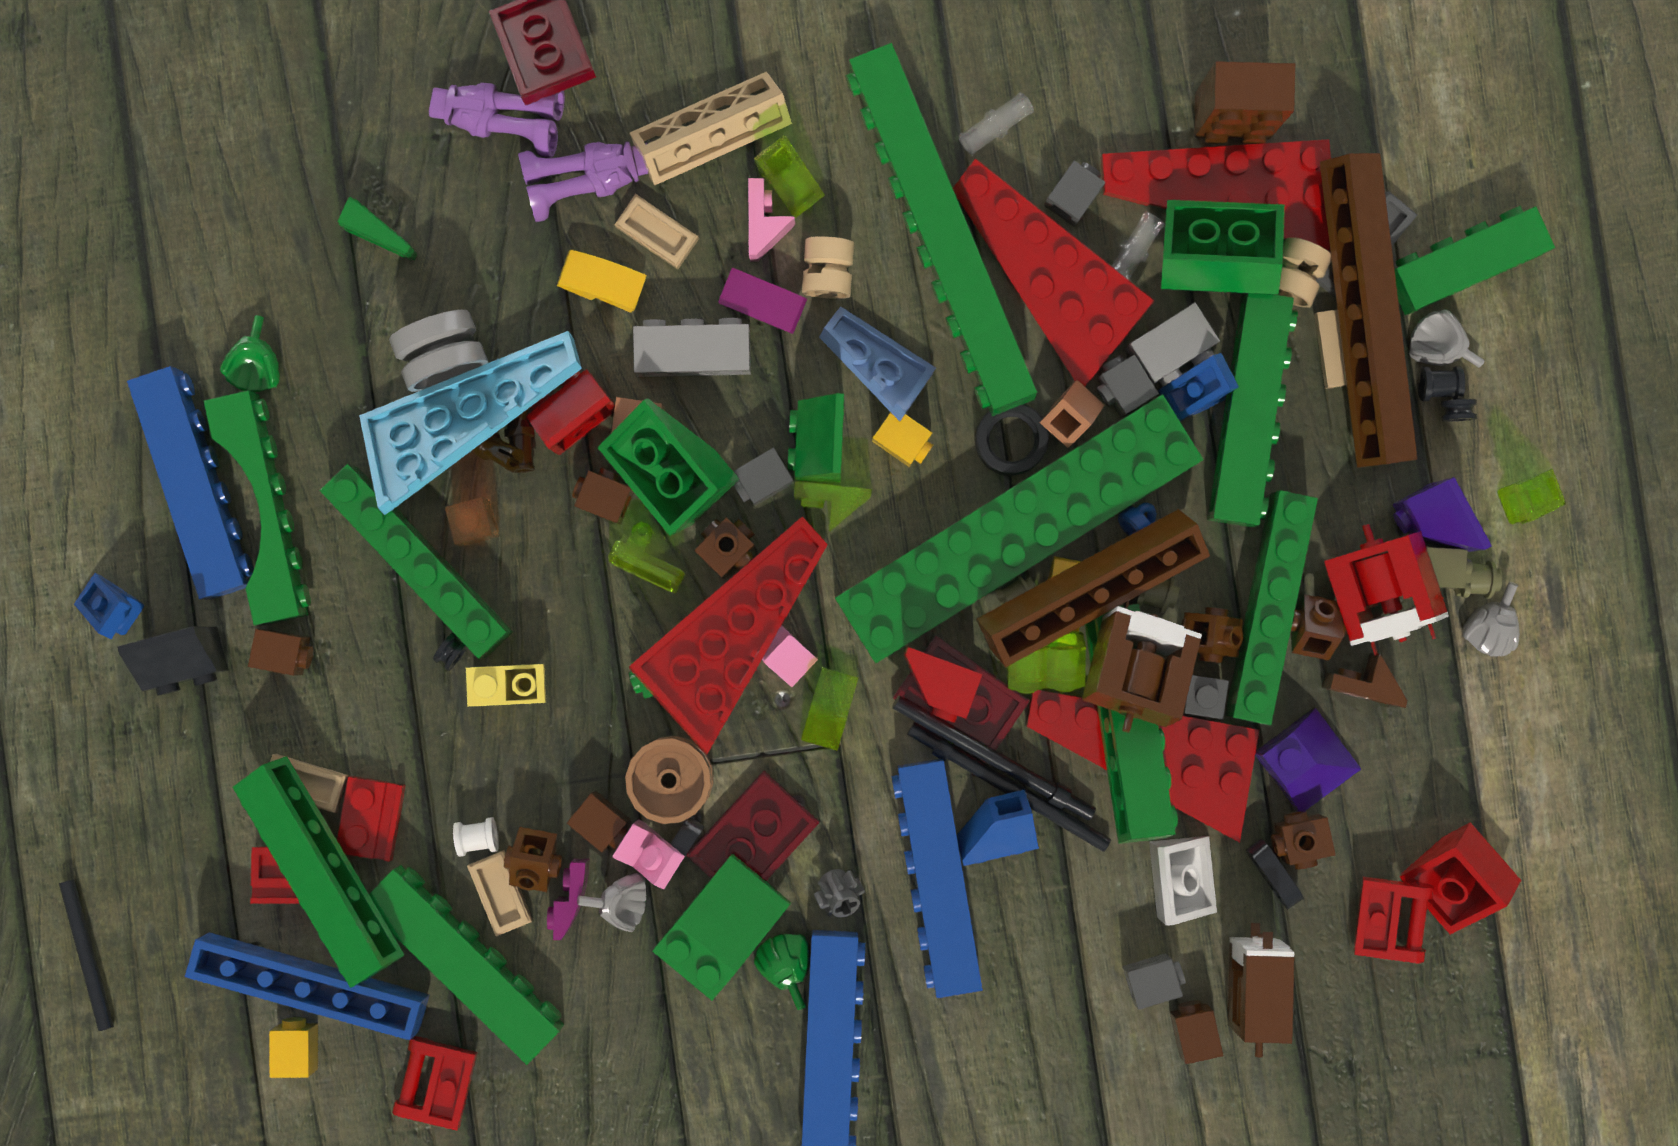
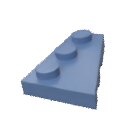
M841 306L824 327L819 337L899 421L902 420L936 369L933 365Z

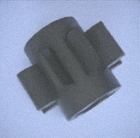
M834 869L821 877L818 882L821 890L814 893L820 909H825L827 916L834 914L836 917H846L858 909L861 903L857 896L865 893V890L859 878H855L851 870L845 873L841 869Z

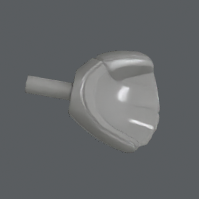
M1449 310L1433 311L1423 317L1417 326L1414 327L1410 337L1409 355L1416 361L1443 366L1444 364L1456 362L1463 357L1478 368L1484 364V359L1468 349L1470 343L1467 334L1459 320Z
M1508 583L1500 603L1490 602L1478 607L1463 626L1462 635L1464 639L1468 640L1483 654L1496 657L1505 656L1518 647L1520 635L1519 622L1516 610L1510 607L1518 587L1516 583Z
M641 873L627 875L610 885L602 893L601 898L579 895L577 905L599 908L600 916L608 923L620 930L633 932L635 926L640 923L646 907V879Z

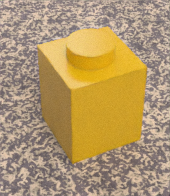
M891 412L872 439L873 443L908 467L911 466L914 460L921 464L933 447V444L928 442L932 435L931 431L906 414L899 421Z
M303 1017L282 1019V1024L269 1031L270 1078H308L318 1070V1023H306V1018Z

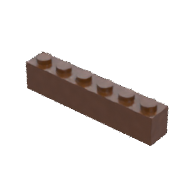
M1177 509L978 617L976 620L990 650L1005 667H1008L1208 558L1210 554L1198 524Z

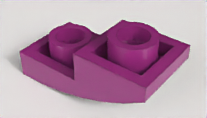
M732 268L718 303L793 334L807 298Z
M574 859L570 862V868H564L563 891H569V897L559 896L554 901V906H549L547 910V929L553 930V940H562L579 913L581 906L577 905V898L579 895H585L590 859Z

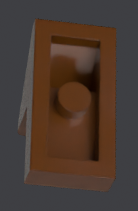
M1374 653L1369 654L1363 681L1360 680L1362 673L1339 668L1337 674L1325 673L1322 688L1395 707L1406 708L1408 700L1379 653L1376 656Z

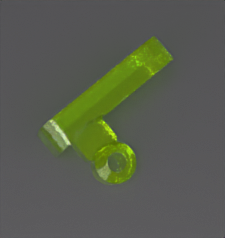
M644 522L635 524L626 544L622 541H615L609 553V562L612 565L667 591L678 592L685 573L681 569L644 552L646 546L652 540L653 532L649 524Z

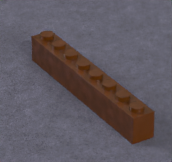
M1349 153L1320 161V170L1357 467L1418 460L1380 153Z

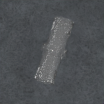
M1019 92L1013 99L997 110L990 109L984 114L985 118L959 135V140L964 149L973 156L995 138L1002 139L1008 134V129L1034 113V108L1026 96L1024 97L1022 92Z
M1148 212L1143 213V217L1129 239L1123 240L1119 246L1122 250L1112 265L1129 280L1140 262L1147 260L1149 256L1147 253L1148 249L1165 225L1162 220Z

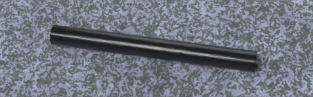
M75 879L59 883L98 1031H103L114 1027Z

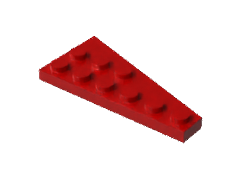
M1329 139L1102 154L1100 157L1102 180L1105 181L1103 195L1167 209V200L1285 204L1283 240L1292 237L1303 239L1319 245L1331 253L1320 170V161L1331 159Z
M974 159L952 189L1074 381L1078 380L1086 388L1155 300L982 162Z
M803 516L629 666V669L706 755L828 545Z
M1032 689L1026 726L1107 770L1097 705L1083 701L1082 697ZM1182 716V720L1167 727L1159 726L1165 736L1164 764L1171 773V787L1169 789L1171 805L1240 843L1259 729Z

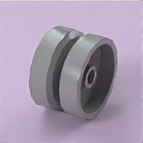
M453 310L429 316L413 322L391 335L389 341L395 357L399 360L409 361L401 371L409 391H421L489 363L482 344L476 341H468L476 332V327L468 310Z

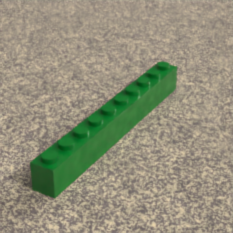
M889 43L849 59L850 73L845 75L847 84L853 97L860 95L864 108L859 109L861 118L867 131L874 129L879 141L874 143L877 157L881 165L888 163L893 175L888 178L891 191L896 200L902 198L907 211L902 212L905 225L910 234L917 233L921 246L916 247L918 256L924 269L931 267L936 279L931 282L932 290L939 304L945 302L950 313L949 316L945 317L953 339L959 337L962 342L964 351L960 352V357L968 374L974 372L979 386L974 387L981 408L988 407L991 415L995 416L1035 400L1037 390L893 44Z

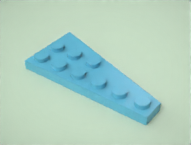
M569 331L359 415L378 509L384 515L389 513L581 370L582 367L575 341Z

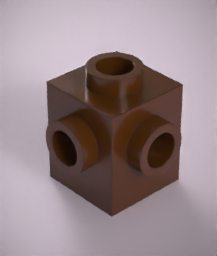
M727 517L722 522L715 519L701 533L705 540L694 551L721 578H725L734 568L739 572L755 557L750 552L755 547L750 541L755 534L739 518L734 523ZM727 539H732L734 542L733 549L729 552H724L722 550V543Z
M1303 595L1295 608L1291 627L1292 653L1324 660L1331 658L1346 631L1337 601L1320 596Z
M1205 607V614L1185 612L1184 618H1186L1184 628L1202 634L1198 653H1200L1199 660L1222 663L1223 656L1239 658V650L1243 641V619L1228 617L1229 610Z
M1299 811L1284 815L1283 822L1274 823L1276 834L1271 835L1274 853L1276 857L1281 856L1283 862L1294 865L1295 869L1317 866V859L1336 855L1327 817L1320 814L1307 816L1306 811Z
M519 827L514 845L508 846L504 859V868L509 869V885L520 887L524 890L547 892L551 877L558 878L562 863V855L556 854V833Z

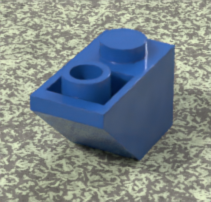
M1025 790L987 798L957 834V841L963 866L1039 849L1033 814Z

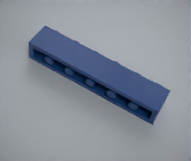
M169 366L128 380L127 383L199 599L212 600L246 588L254 571V566L249 555L243 553L239 541L243 538L242 530L237 519L231 517L227 505L231 502L230 494L225 483L219 481L215 469L219 466L218 458L213 447L207 445L203 433L207 430V425L201 411L195 409L191 397L195 395V389L191 378L187 373L184 374L182 370Z
M935 759L897 766L899 775L891 777L895 799L903 798L905 813L898 814L901 836L909 835L911 851H905L904 855L908 875H916L918 888L911 889L914 913L922 911L924 927H918L917 932L920 950H928L930 965L923 966L927 989L935 988L937 998L983 991L944 760Z
M812 930L802 1146H856V1136L849 1135L850 1121H857L858 1097H851V1082H859L860 1058H853V1043H861L862 1020H854L855 1004L863 1005L864 981H856L857 966H864L865 943L858 942V932Z
M210 932L195 939L185 973L186 978L406 1040H411L420 1031L430 995L373 978H369L350 988L338 968Z

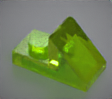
M785 135L754 158L760 176L772 186L793 217L797 218L825 196Z
M1553 469L1502 487L1497 491L1510 524L1518 522L1524 524L1534 521L1566 504Z
M795 481L794 499L802 500V507L824 509V502L832 503L829 533L871 499L872 489Z
M822 667L802 734V741L838 751L859 677Z

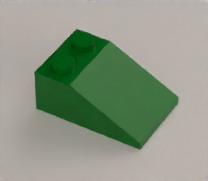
M835 393L798 400V410H790L789 433L797 434L796 448L788 449V471H795V480L841 482L844 394Z
M648 398L644 399L597 447L669 536L693 525L739 480L737 475L714 448Z
M731 854L664 934L652 952L713 1001L782 916L791 902L734 854Z

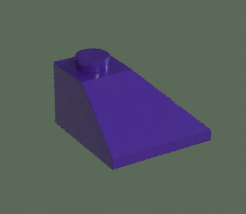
M1455 477L1432 482L1392 504L1396 510L1393 516L1399 529L1403 533L1408 532L1409 535L1421 531L1424 542L1447 549L1467 550V552L1486 550L1492 546Z
M1316 708L1311 709L1256 750L1255 753L1257 759L1297 812L1306 811L1361 770L1360 766Z

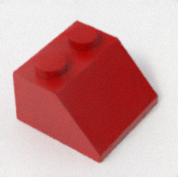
M587 369L582 373L578 371L561 384L563 388L554 395L550 396L547 394L530 407L532 412L526 416L548 449L559 456L610 417L615 410V403Z
M905 647L903 655L925 702L933 707L931 714L953 723L956 722L957 716L967 719L983 674L910 647Z
M1471 822L1442 837L1400 875L1403 882H1422L1434 886L1433 897L1428 900L1427 909L1449 934L1459 931L1507 907L1521 882V879Z

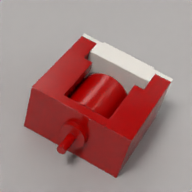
M1370 524L1362 526L1367 543L1360 545L1361 550L1324 561L1351 646L1370 641L1376 656L1378 652L1374 641L1393 637V640L1399 639V642L1407 640V636L1411 635L1410 631L1420 629L1428 625L1434 640L1436 636L1431 623L1449 616L1421 531L1383 542L1382 538L1374 540ZM1399 596H1403V599L1412 597L1415 607L1402 610L1403 606ZM1380 602L1384 614L1388 615L1373 618L1370 608L1378 606Z

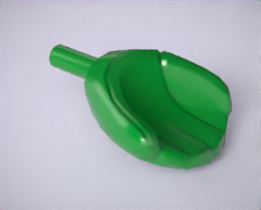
M258 315L254 316L250 336H244L239 339L226 354L220 366V371L225 376L226 381L242 391L261 392L276 388L280 380L275 353L265 341L259 339L264 317Z
M802 934L775 935L759 946L753 961L759 973L772 985L780 990L789 989L797 1010H801L806 1005L797 984L804 980L810 965L808 941Z

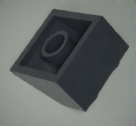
M193 626L117 646L119 655L141 690H156L157 696L180 691L179 683L193 680L194 686L217 681V673L228 671L217 627Z

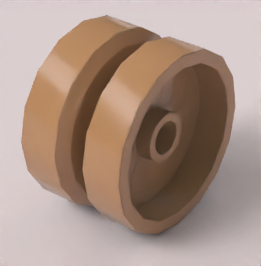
M680 736L660 737L641 747L630 760L625 776L627 795L634 808L647 819L662 824L680 823L695 815L708 800L714 784L713 765L709 757L694 741ZM667 773L675 775L676 784L673 787H667L668 781H662L663 775Z

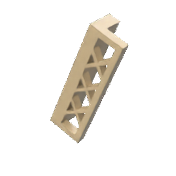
M766 71L630 132V136L643 158L650 179L654 185H657L792 124L782 91ZM762 88L767 89V91H764L758 95H750L751 93L756 92ZM724 105H730L729 108H726L722 111H716V109ZM696 121L695 123H693V124H691V125L682 126V124H684V123H686V122ZM655 136H661V138L653 142H650L648 144L644 143V141L651 139Z

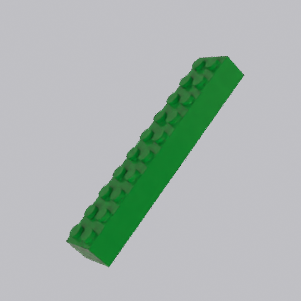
M1162 394L835 597V600L876 664L1204 459Z

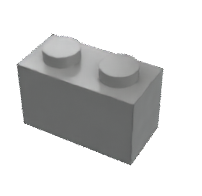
M1194 303L1136 339L1125 349L1130 357L1136 356L1152 384L1159 381L1162 387L1182 375L1179 368L1186 363L1192 361L1193 365L1197 366L1214 355L1211 348L1219 343L1220 340L1197 304Z

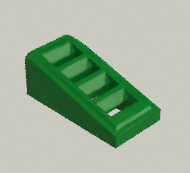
M351 196L348 198L337 221L346 232L405 259L415 261L417 253L409 243L358 200L353 199Z

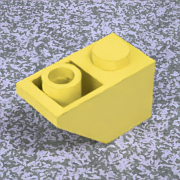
M544 664L466 668L467 707L546 703Z

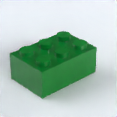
M1167 200L1161 289L1279 294L1283 265L1285 204Z

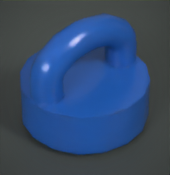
M1147 502L1140 504L1137 508L1129 506L1118 515V522L1123 531L1129 536L1155 522L1156 509L1151 503Z

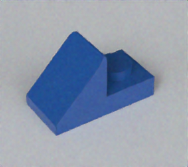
M1222 353L1212 355L1159 389L1158 392L1160 396L1164 395L1177 418L1182 422L1223 402L1226 399L1225 395L1239 386Z
M97 573L93 574L74 603L97 633L109 639H112L115 633L125 635L144 607L139 600Z

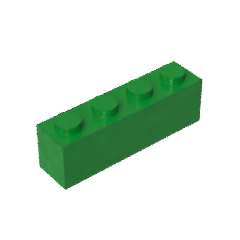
M1520 205L1499 215L1501 222L1488 227L1486 221L1465 230L1466 237L1454 242L1450 236L1429 246L1432 253L1419 258L1417 252H1414L1395 261L1397 266L1394 269L1397 295L1404 315L1411 314L1553 250L1555 245L1537 206L1523 212Z

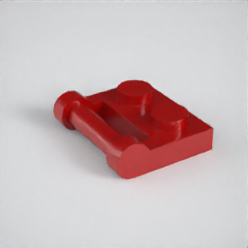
M1362 877L1353 949L1354 955L1410 963H1424L1426 952L1422 948L1428 900L1433 897L1434 886L1422 882L1409 883ZM1408 897L1412 898L1407 944L1398 946L1396 945L1401 898Z
M414 1036L408 1043L407 1049L411 1052L400 1098L395 1100L392 1114L414 1121L458 1130L461 1125L478 1052ZM426 1055L435 1057L424 1105L420 1106L414 1103Z

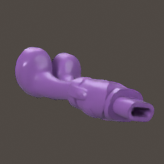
M491 83L461 87L451 85L449 90L435 87L432 92L429 116L444 119L446 125H454L467 130L472 136L484 138L489 137L491 132L526 137L533 142L538 155L552 158L558 141L557 127L552 120L559 121L564 111L565 96L564 91H561L525 106L520 95L498 92L497 86ZM499 110L531 112L539 114L545 119L517 118L501 115L498 112Z
M601 142L589 143L585 145L584 152L557 158H540L531 151L518 153L526 185L538 183L543 178L561 173L582 170L585 172L584 175L559 182L527 186L535 222L545 221L549 216L550 206L560 199L595 192L597 197L613 195L616 189L631 183L633 179L634 182L639 181L638 176L648 174L641 154L636 146L630 147L629 142H625L624 145L604 144Z

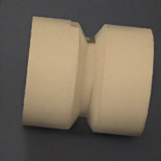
M836 237L806 238L804 262L809 265V268L803 271L802 294L827 299L850 297L852 274L847 271V268L853 265V241Z
M1293 237L1285 239L1279 294L1273 295L1293 297V305L1311 307L1320 287L1316 279L1324 277L1331 261V253L1321 246L1303 239Z

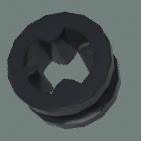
M1457 399L1442 401L1441 407H1444L1446 410L1445 415L1442 416V421L1460 422L1476 420L1477 414L1473 412V407L1477 405V400Z
M451 633L438 648L433 660L436 663L442 661L445 664L444 668L450 671L468 648L463 642L457 640V636L454 633Z

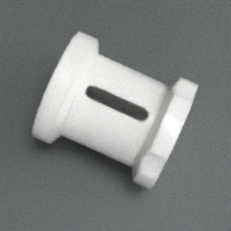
M493 817L486 818V821L469 825H463L461 822L454 823V846L459 857L465 856L469 851L489 849L491 852L498 851V831Z

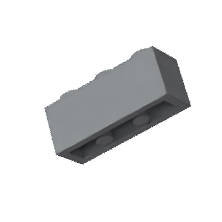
M722 318L719 319V325H704V320L683 319L681 320V325L666 326L665 320L653 319L644 320L643 326H633L634 373L637 377L751 375L749 324H742V319Z

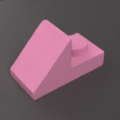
M748 178L750 262H758L795 226V217H765V213H772L773 210L772 190H765L764 178Z
M782 625L762 658L763 662L791 687L818 660Z
M638 819L632 824L612 857L634 867L653 885L665 889L685 856L645 822Z

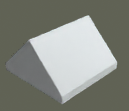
M1209 836L1150 841L1157 918L1165 925H1175L1217 913Z

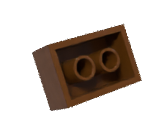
M1216 61L1195 92L1194 137H1204L1207 143H1225L1228 141V138L1243 139L1245 144L1265 143L1266 139H1270L1294 112L1295 63Z

